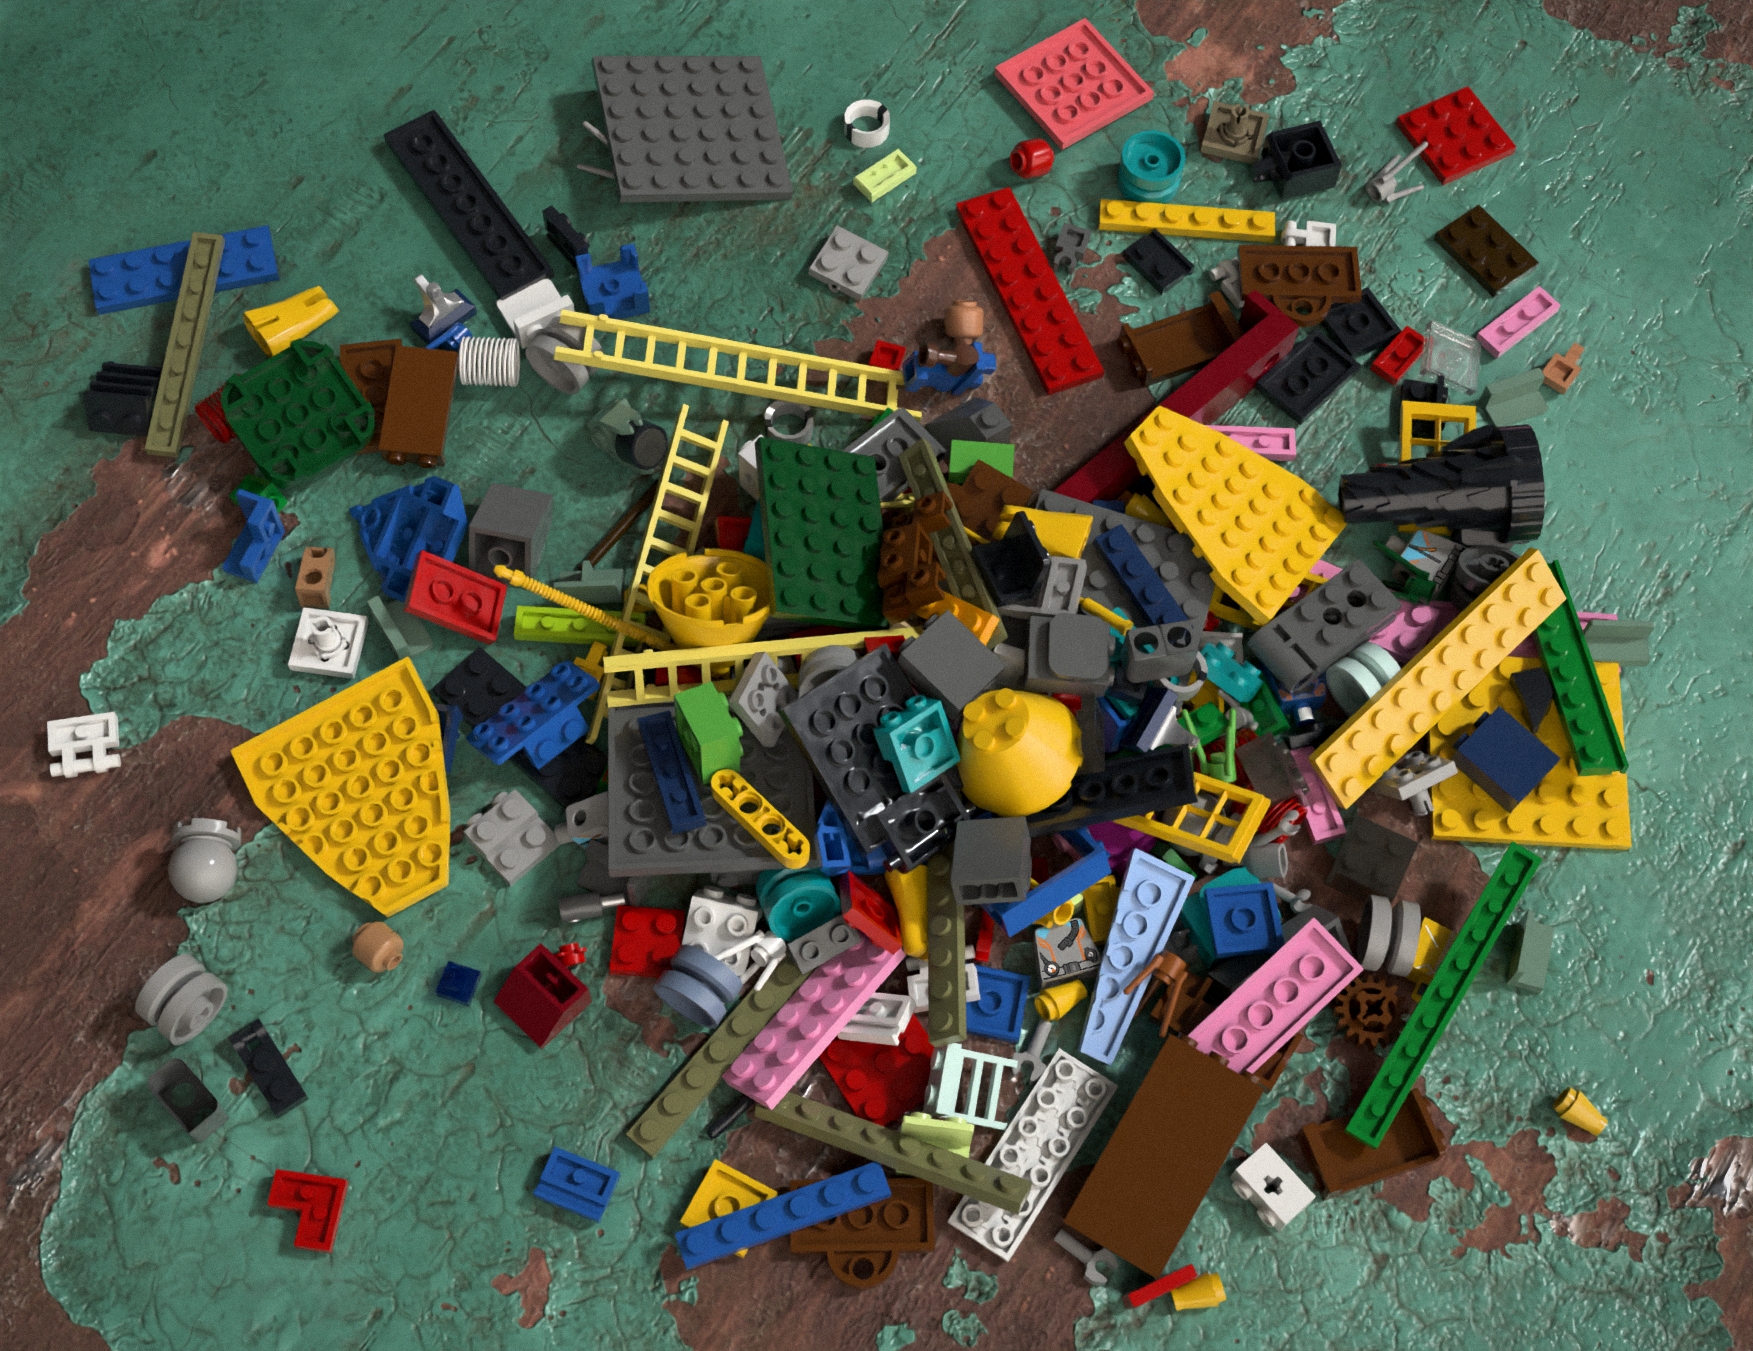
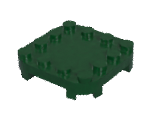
M302 338L291 341L290 347L239 376L234 373L226 380L225 388L221 394V409L226 423L261 473L281 489L296 487L311 481L360 452L370 443L375 434V412L371 403H367L335 358L334 351L326 343L322 345L315 341H302Z

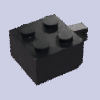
M1320 120L1273 131L1265 137L1261 151L1263 160L1252 163L1250 176L1254 183L1273 182L1280 199L1283 200L1334 188L1342 165Z

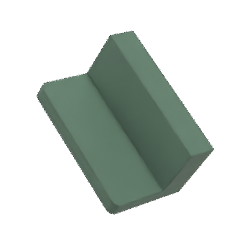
M1540 367L1486 385L1478 402L1492 426H1510L1548 412L1549 407L1539 391L1545 379V375Z
M378 595L367 601L373 619L398 661L407 656L412 660L434 648V643L419 617L403 611L405 603L395 600L384 606Z
M1590 620L1583 630L1593 662L1619 663V666L1646 667L1650 662L1647 638L1654 630L1653 621Z
M1528 910L1517 925L1507 984L1541 993L1545 985L1555 927L1534 922L1535 912Z

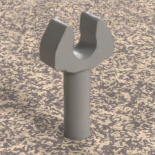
M1042 1019L1039 1020L1027 1051L1024 1053H1014L1012 1060H1016L1018 1063L1017 1068L1011 1067L1013 1078L1017 1077L1023 1064H1029L1033 1068L1029 1080L1030 1085L1036 1083L1044 1073L1046 1065L1041 1062L1039 1056L1052 1027L1050 1022Z
M1063 1229L1060 1230L1054 1239L1055 1242L1083 1262L1085 1268L1083 1278L1090 1284L1105 1285L1107 1279L1097 1272L1095 1268L1096 1263L1102 1262L1114 1271L1118 1267L1113 1252L1105 1247L1100 1251H1090Z

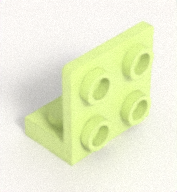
M914 1112L910 1116H903L900 1133L969 1158L974 1125L967 1124V1120L960 1117H947L943 1121L931 1119V1115L926 1113ZM896 1169L895 1176L918 1178Z

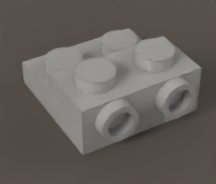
M516 789L510 794L502 792L496 796L491 804L493 808L484 815L481 813L473 815L466 823L467 829L464 831L467 842L510 887L561 845L555 833L538 817L537 811Z

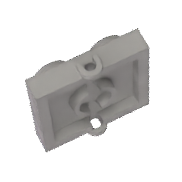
M836 226L810 266L808 275L827 284L828 288L834 293L841 291L861 301L888 259L889 252Z

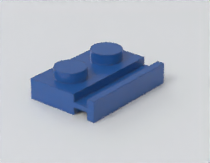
M554 1147L540 1177V1182L533 1192V1196L600 1224L601 1217L610 1202L621 1175L620 1172Z

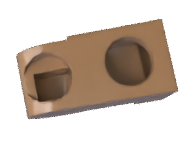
M305 548L295 587L300 607H330V589L335 567V552L333 548Z

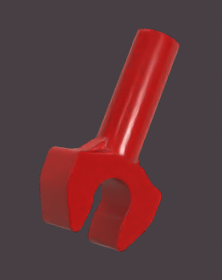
M984 909L982 910L975 960L988 962L994 920Z

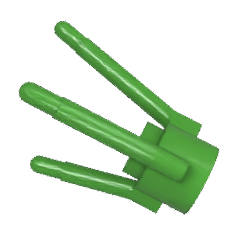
M1231 708L1229 711L1225 752L1213 753L1210 755L1211 760L1207 761L1200 741L1197 747L1194 748L1200 761L1201 774H1209V777L1226 783L1237 779L1234 758L1236 710L1234 708ZM1183 709L1181 714L1187 731L1197 736L1188 711Z

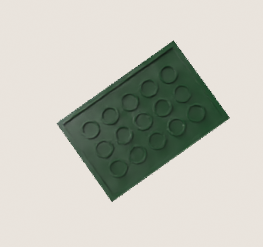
M759 437L754 444L771 618L865 631L889 629V622L882 614L884 590L880 587L877 580L881 559L880 548L882 547L884 532L875 457Z

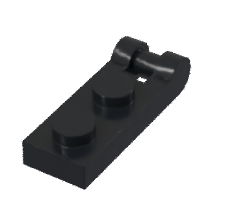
M258 1017L249 1023L251 1025L249 1028L241 1033L236 1031L229 1035L228 1038L277 1118H280L309 1098ZM259 1038L262 1046L250 1052L246 1045Z

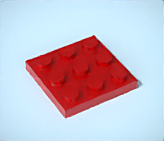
M1469 86L1400 115L1395 123L1414 149L1423 142H1428V146L1419 155L1442 185L1514 154L1516 145Z
M914 1013L904 1033H900L898 1036L900 1041L898 1046L843 1040L836 1036L819 1055V1061L856 1117L887 1127L925 1104L924 1096L928 1086L931 1056L935 1046L929 1043V1036Z

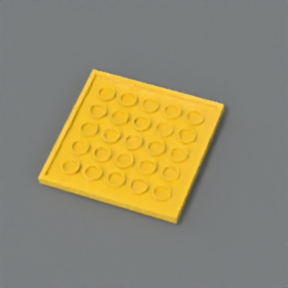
M1506 656L1426 733L1427 754L1438 755L1441 758L1450 760L1456 752L1452 748L1454 743L1465 732L1471 736L1476 730L1473 724L1485 711L1491 715L1499 706L1531 733L1521 715L1522 704L1509 681L1512 673L1538 667L1543 669L1540 658ZM1594 662L1625 753L1619 663ZM1552 700L1550 711L1543 718L1538 732L1533 735L1561 759L1511 813L1507 812L1458 768L1457 774L1429 787V796L1434 806V810L1429 812L1430 839L1507 844L1513 841L1516 844L1614 850H1628L1632 846L1626 773L1620 774V771H1615L1611 775L1578 777L1554 700Z

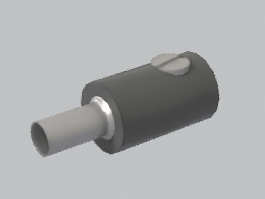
M599 891L558 898L562 923L577 922L581 919L602 916L604 908L625 905L623 893L601 897Z

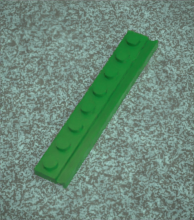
M1553 560V563H1547L1567 599L1531 633L1543 670L1554 691L1553 700L1578 777L1611 775L1615 771L1625 774L1629 767L1559 560Z

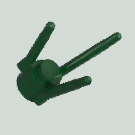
M1373 541V546L1416 575V578L1410 576L1405 586L1383 580L1382 583L1388 588L1403 592H1391L1398 600L1414 605L1420 603L1428 606L1436 589V582L1428 580L1430 573L1420 570L1379 541Z

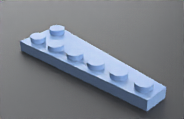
M1132 848L1128 858L1077 1051L1109 1066L1112 1065L1153 971L1130 994L1125 995L1123 990L1151 962L1156 953L1159 955L1162 953L1195 879L1194 876L1137 848Z

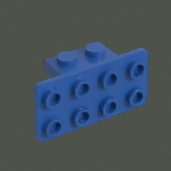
M567 660L559 663L539 681L529 685L522 694L503 705L492 717L478 724L467 735L466 740L495 765L502 764L520 749H523L530 763L539 770L590 730L577 705L598 690L600 684L596 678L571 661Z

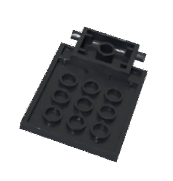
M885 643L783 707L778 713L861 856L865 857L881 846L887 856V859L883 861L884 868L890 873L896 869L902 874H908L953 842L956 837L957 821L971 820L970 816L976 813L977 809L971 801L963 805L956 794L964 788L956 764L914 792L907 793L902 791L892 761L883 759L873 729L881 725L880 718L889 712H901L907 708L906 701L916 696Z

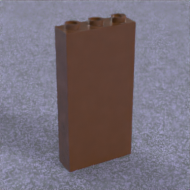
M1181 1032L1177 1037L1170 1034L1063 1221L1156 1279L1160 1277L1265 1090L1259 1086L1262 1079L1245 1069H1242L1240 1074L1227 1067L1230 1062L1228 1059L1212 1050L1209 1055L1202 1053L1196 1049L1198 1042Z

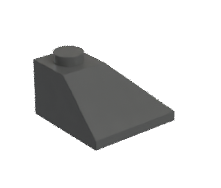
M974 397L925 424V429L948 451L946 456L950 459L952 440L1009 444L1012 424L995 402Z

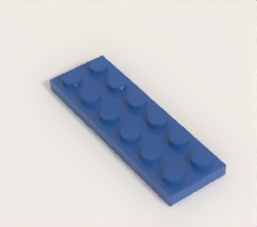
M269 225L220 234L224 236L225 246L215 292L280 280ZM191 240L88 259L95 308L98 315L178 300Z

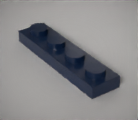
M1122 524L1095 537L1093 545L1149 626L1188 620Z
M670 710L637 718L638 728L672 834L706 826V818Z

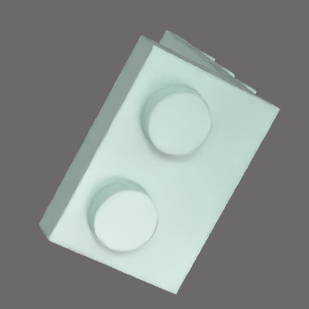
M958 1043L934 1047L930 1062L931 1070L928 1086L924 1096L923 1113L943 1119L947 1117H960L966 1119L967 1124L1006 1131L1008 1123L994 1121L1003 1066L1017 1068L1018 1061L961 1049L962 1044ZM965 1057L973 1059L965 1111L964 1114L955 1113L963 1059ZM983 1063H993L984 1118L974 1117Z

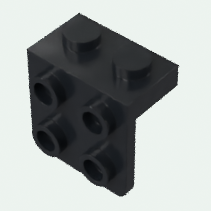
M1024 511L1015 513L1003 539L973 546L970 552L997 608L1032 599L1050 566L1049 552L1042 546L1036 534L1034 523L1028 519Z

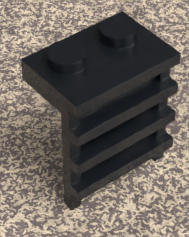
M112 361L103 362L102 372H97L96 381H91L89 384L90 391L85 390L83 393L89 431L147 437L152 418L151 402L158 391L162 368L119 364Z

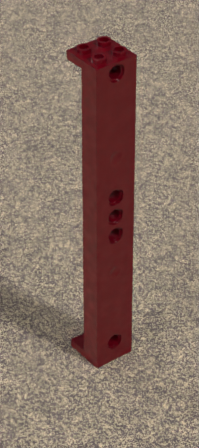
M1254 289L1246 296L1238 323L1244 335L1159 405L1202 425H1211L1255 388L1257 381L1292 350L1299 326ZM1157 407L1053 492L1092 504L1093 500H1117L1126 490L1131 492L1138 486V480L1145 479L1149 475H1142L1140 473L1135 458L1130 455L1124 442Z

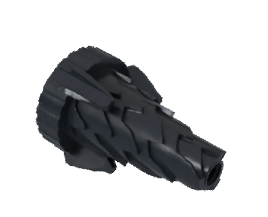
M1529 424L1500 427L1486 425L1473 429L1443 445L1442 451L1427 453L1426 457L1404 460L1397 465L1369 467V472L1341 474L1338 504L1341 514L1344 515V523L1362 524L1393 521V526L1416 524L1417 527L1421 528L1447 526L1448 530H1453L1451 541L1467 548L1477 545H1494L1510 550L1514 544L1536 541L1541 535L1545 505L1542 458L1536 434Z

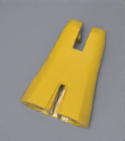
M316 286L283 301L245 311L242 313V319L250 335L266 356L271 358L290 347L291 341L303 339L326 323L339 310L333 301L328 299L321 286Z
M1013 505L1003 506L1000 514L1002 521L996 524L992 534L995 539H1003L1015 513L1024 511L1028 519L1034 523L1036 534L1042 546L1048 550L1050 557L1081 559L1082 551L1090 534L1093 516L1050 512Z
M920 864L908 874H902L896 869L891 873L886 870L884 877L898 912L903 951L907 955L918 957L928 962L927 866Z

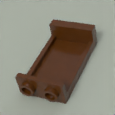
M1220 291L1208 295L1206 305L1135 329H1131L1128 323L1123 324L1120 335L1117 338V343L1121 353L1126 354L1130 361L1133 376L1139 378L1143 387H1147L1205 367L1241 338L1244 333Z
M396 345L378 448L382 458L389 464L401 466L405 465V463H415L426 469L445 466V441L456 375H459L458 352Z
M1418 1088L1410 1090L1375 1151L1344 1132L1354 1113L1320 1125H1316L1315 1122L1304 1125L1295 1135L1323 1201L1439 1162L1446 1154L1447 1148L1443 1132L1439 1128L1436 1129L1431 1118V1105L1425 1096H1421Z

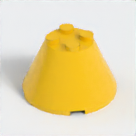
M704 549V554L687 557L686 552L679 553L658 564L648 578L647 592L649 600L679 650L753 643L770 615L766 563L746 553L727 549ZM734 661L710 663V670L718 674L726 673L729 671L730 666L734 665ZM693 664L695 666L701 667V664Z
M1003 688L987 692L965 706L963 711L964 718L955 742L961 758L956 763L964 785L961 791L975 806L1002 817L1026 816L1049 807L1060 799L1072 786L1070 782L1078 766L1081 767L1083 762L1084 740L1081 728L1074 715L1060 701L1039 692L1014 691Z

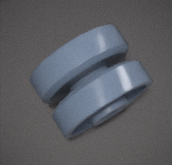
M680 945L670 960L673 970H663L653 989L663 1002L685 1018L701 1026L716 1029L727 1012L723 1003H732L743 987L742 981L730 968L712 955L690 945Z

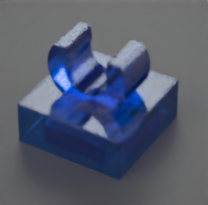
M448 961L435 991L436 995L469 1007L481 980V971Z

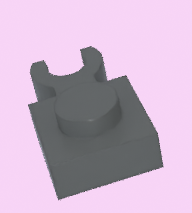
M1067 223L1063 224L1055 245L1054 252L1058 254L1054 258L1053 270L1057 271L1061 263H1066L1069 265L1068 274L1072 275L1075 272L1076 259L1083 260L1091 239V230Z

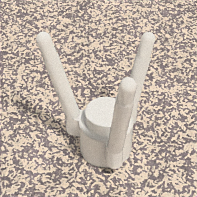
M758 930L752 937L713 957L720 961L753 945V950L750 954L755 962L739 978L742 984H744L761 966L765 967L767 965L754 986V989L759 991L777 964L786 956L784 941L772 931H767L764 934L761 930Z

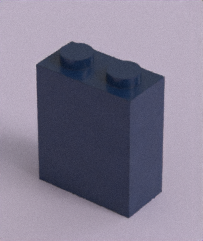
M1499 706L1491 715L1485 711L1473 724L1476 730L1471 736L1465 732L1454 743L1452 748L1456 752L1450 760H1453L1460 771L1507 812L1511 813L1561 758Z

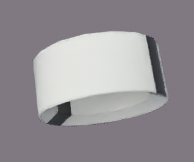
M859 100L847 107L844 114V134L851 143L862 148H872L882 144L887 139L890 129V113L884 105L873 100ZM861 116H871L878 119L882 126L878 130L864 132L856 129L852 122Z

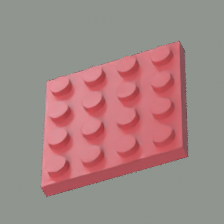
M1086 18L995 67L994 75L1061 150L1153 100L1154 91Z

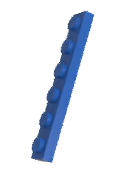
M875 1161L676 1232L675 1237L686 1270H690L890 1198L891 1191L881 1164Z

